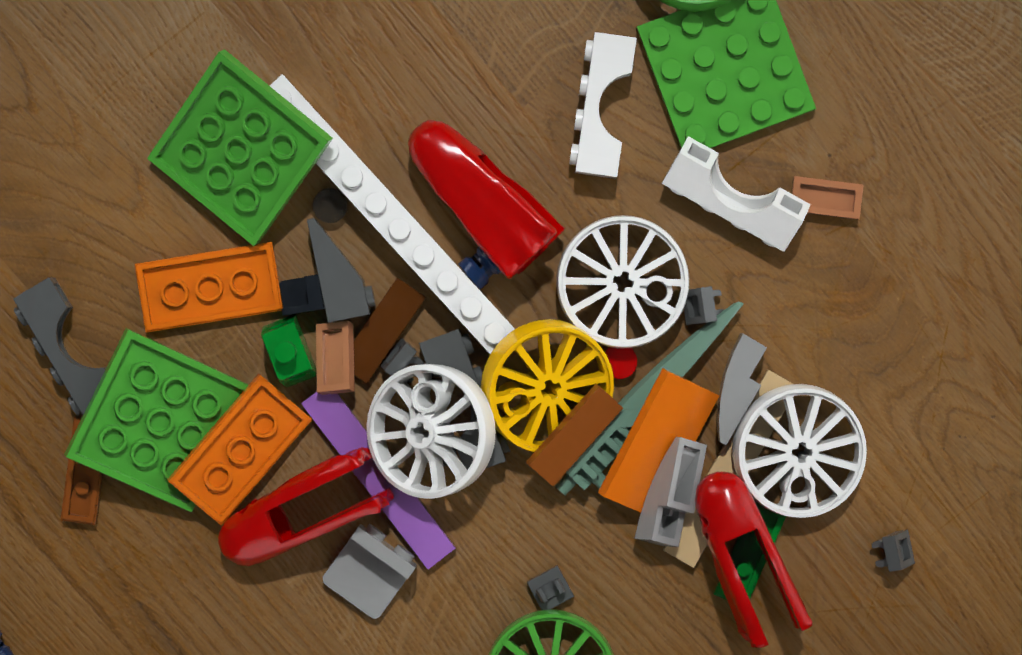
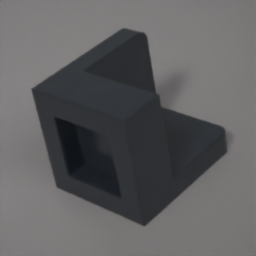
M318 274L280 282L283 302L282 316L325 309Z

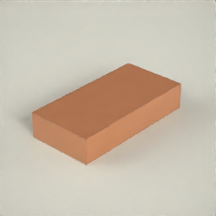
M793 176L791 194L811 204L807 212L808 214L859 220L864 185Z
M350 321L316 324L317 393L321 395L355 392L353 323Z

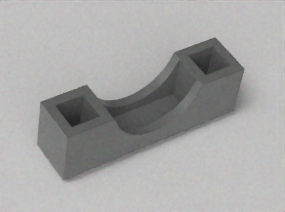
M48 277L13 298L17 305L14 308V312L23 326H30L35 335L32 338V342L40 355H47L53 367L50 368V372L59 386L64 384L71 396L67 399L77 416L84 415L107 367L91 368L75 361L67 352L62 339V328L66 316L73 306L56 278Z
M460 329L419 343L426 364H438L455 368L472 378L481 388L483 373L480 366L473 368L469 355L475 353L468 333L462 335ZM432 373V376L442 377V376H440V375H437V374H433V373ZM471 404L470 422H475L477 418ZM478 429L465 430L459 438L478 446L479 431ZM496 432L493 453L486 468L505 462L506 457L504 453L510 452L506 438L500 433L497 434ZM457 450L461 462L468 470L473 458Z

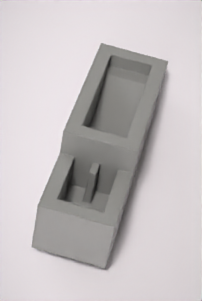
M740 333L729 355L719 390L720 396L718 398L716 419L717 439L724 445H727L761 387V384L750 379V376L767 347L743 333Z
M682 437L674 439L661 461L646 495L635 539L660 546L679 547L685 513L694 514L696 488L700 483L707 445Z

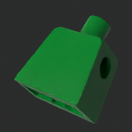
M296 314L262 327L261 336L280 383L288 388L317 376L315 362Z

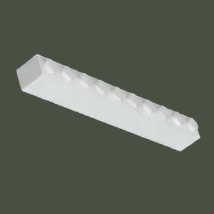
M283 74L279 76L270 87L333 137L316 164L491 354L497 344L515 328Z

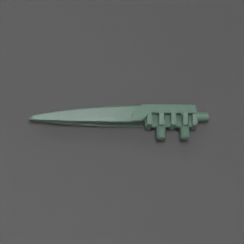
M739 301L733 303L717 315V321L708 322L658 363L620 400L618 404L623 409L555 486L561 493L566 496L576 484L586 490L593 483L600 489L606 477L602 471L619 453L662 368L684 377L744 303Z

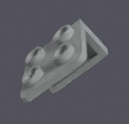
M360 524L324 574L323 583L365 614L376 619L384 612L404 582L413 573L417 564L412 561L415 556L399 544L394 548L384 541L386 535L371 524L367 528Z

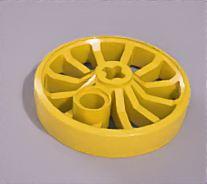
M547 319L524 324L510 332L497 344L484 367L481 389L486 395L493 412L495 429L516 446L535 452L545 441L534 440L544 414L546 413L549 436L558 426L557 407L565 416L571 412L564 398L579 403L584 395L569 389L600 383L599 386L613 398L614 377L607 355L594 338L571 323ZM563 333V338L556 355L551 360L549 334ZM536 336L538 338L540 356L538 365H536L522 346L524 342ZM576 338L584 341L587 344L586 348L566 364ZM514 350L530 371L528 374L503 366ZM596 358L599 367L597 372L573 376L591 360ZM499 375L524 383L520 385L517 382H506L496 392ZM521 394V402L516 407L509 408V401L516 395ZM497 405L506 413L504 417H500ZM531 412L523 433L520 436L513 434L509 429Z

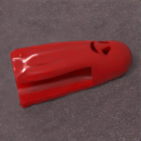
M427 120L417 126L410 134L408 147L412 161L437 196L454 211L470 237L506 278L511 279L516 274H521L565 230V227L557 222L528 190L504 174L479 147L450 125L442 121Z
M361 447L345 455L332 456L290 478L276 490L262 496L260 499L252 500L245 508L236 512L224 522L219 531V547L223 555L237 565L251 566L262 563L370 514L380 513L381 509L390 505L389 502L394 499V494L389 487L305 529L294 532L281 504L362 466L372 456L368 447Z
M714 472L704 477L696 488L695 505L701 521L703 537L706 536L715 570L735 618L738 633L746 641L750 642L753 648H763L769 645L725 545V542L751 531L756 536L794 628H799L801 631L810 628L812 620L744 481L734 473Z

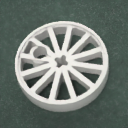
M611 216L589 224L569 242L558 265L556 278L557 294L561 308L569 322L588 333L598 344L612 348H633L658 339L676 323L688 298L689 271L686 259L679 245L663 228L651 221L635 216ZM614 224L620 225L619 265L599 232V229ZM632 224L648 229L649 232L629 265H627L628 225ZM588 235H593L611 270L576 249ZM655 235H658L670 247L671 251L635 270ZM571 256L605 275L606 278L566 277V270ZM676 258L680 270V279H666L662 276H652L647 279L640 278V276ZM622 272L628 273L627 279L632 281V286L625 287L623 292L617 290L618 285L613 283L614 276L620 277ZM654 281L663 283L666 288V296L659 302H654L647 296V287ZM566 285H606L604 289L573 306L568 301ZM672 286H679L680 294L674 308L667 303L672 298ZM611 294L591 329L586 327L575 315L577 311ZM635 294L640 296L647 305L659 307L670 314L669 318L658 329L654 330ZM619 299L618 339L599 335L597 333L616 300ZM627 299L644 326L647 335L635 339H626Z
M420 364L406 367L390 376L381 385L372 400L367 418V440L370 453L384 478L403 493L417 498L434 499L459 492L478 479L487 467L493 453L496 430L494 415L488 399L472 378L455 368L438 364ZM432 373L442 376L443 381L432 380ZM417 376L419 383L411 389L407 381ZM456 384L464 392V397L446 411ZM431 389H433L436 394L435 403H433L430 399ZM396 391L409 408V413L390 404ZM472 404L477 421L449 424ZM386 415L401 421L405 425L406 430L385 432ZM478 429V446L451 434V432ZM407 438L406 446L391 457L386 440ZM452 447L473 458L468 470ZM415 452V460L409 477H407L399 469V465ZM443 459L456 479L455 483L450 486H446ZM428 461L432 481L431 487L420 484Z
M808 384L781 386L770 390L755 400L738 424L732 446V457L736 475L744 481L753 499L774 513L796 518L818 516L843 503L857 487L865 468L867 455L864 431L851 408L833 393ZM809 395L810 402L802 425L799 426L793 397ZM782 399L789 422V433L767 411L769 406ZM825 399L836 406L834 412L813 430L821 400ZM761 416L782 440H773L749 433L756 419ZM846 417L852 430L851 433L821 440L842 418ZM746 442L777 449V451L769 455L745 460ZM852 443L855 446L853 461L821 453V451ZM800 444L805 447V450L799 452L797 457L792 454V450L798 449ZM816 461L849 469L850 472L839 487ZM778 463L776 468L759 485L754 486L748 474L749 470ZM810 469L833 492L831 496L817 503L815 481L811 476ZM800 476L804 477V489L797 494H793L791 492L792 482ZM779 481L782 496L779 503L775 504L766 499L764 494ZM791 501H807V506L790 507Z

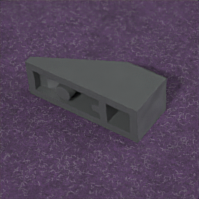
M316 218L307 219L328 323L370 315V307L376 306L372 285H365V280Z

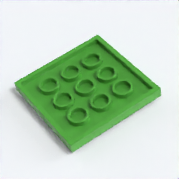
M732 0L721 7L706 11L680 10L636 27L681 148L688 136L709 148H713L816 109L776 0Z
M224 49L218 52L147 159L251 245L255 246L260 243L328 147L333 137Z
M126 328L64 455L71 460L192 512L196 504L169 483L167 479L249 384Z

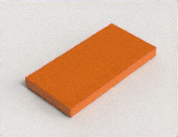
M273 242L135 264L146 333L278 312L283 309Z
M662 368L598 493L607 499L641 513L655 473L674 439L682 437L696 442L720 395Z
M258 374L167 480L217 523L222 525L312 421V418L263 376Z

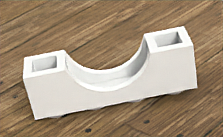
M595 32L594 40L586 41L584 61H590L589 75L582 74L579 95L586 97L584 110L577 109L574 130H580L581 133L579 144H572L569 162L570 165H576L575 173L617 178L622 142L610 135L604 128L599 115V102L603 92L611 83L631 76L637 40L635 37Z
M688 136L662 184L669 187L675 194L685 196L699 204L707 212L715 213L728 220L736 228L745 230L760 238L766 245L776 247L785 252L802 225L811 204L782 188L761 196L747 195L735 190L725 181L720 172L718 164L719 153Z

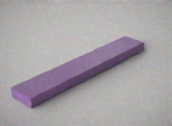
M315 392L301 403L340 455H345L361 447L369 448L366 429L338 393L321 395ZM373 458L352 470L371 496L389 487L391 488L394 499L389 502L390 505L382 510L427 569L456 549L417 497L403 493L390 484L377 468Z

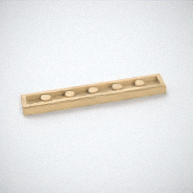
M767 369L759 383L761 387L751 404L770 390L793 383ZM783 399L767 408V411L777 422H779L785 411ZM759 416L749 433L769 438L774 429ZM735 431L727 445H723L706 476L714 472H729L736 475L732 457ZM746 442L745 460L758 458L764 446ZM696 505L694 514L685 513L679 547L665 546L663 548V551L693 568L707 546L706 536L703 537L701 521Z

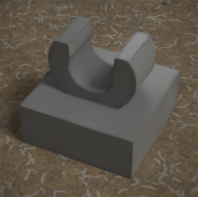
M712 286L689 289L684 307L686 325L717 321V315L724 311V309H715L714 297L721 296V291L713 290Z
M401 338L380 366L392 376L399 370L406 368L410 363L420 365L424 364V362L415 355L417 351L414 347ZM411 378L407 382L411 383L414 379Z
M908 529L895 531L871 544L872 548L881 547L885 550L886 558L876 561L877 567L888 565L889 572L903 570L915 564Z
M558 565L527 581L542 610H550L574 597Z

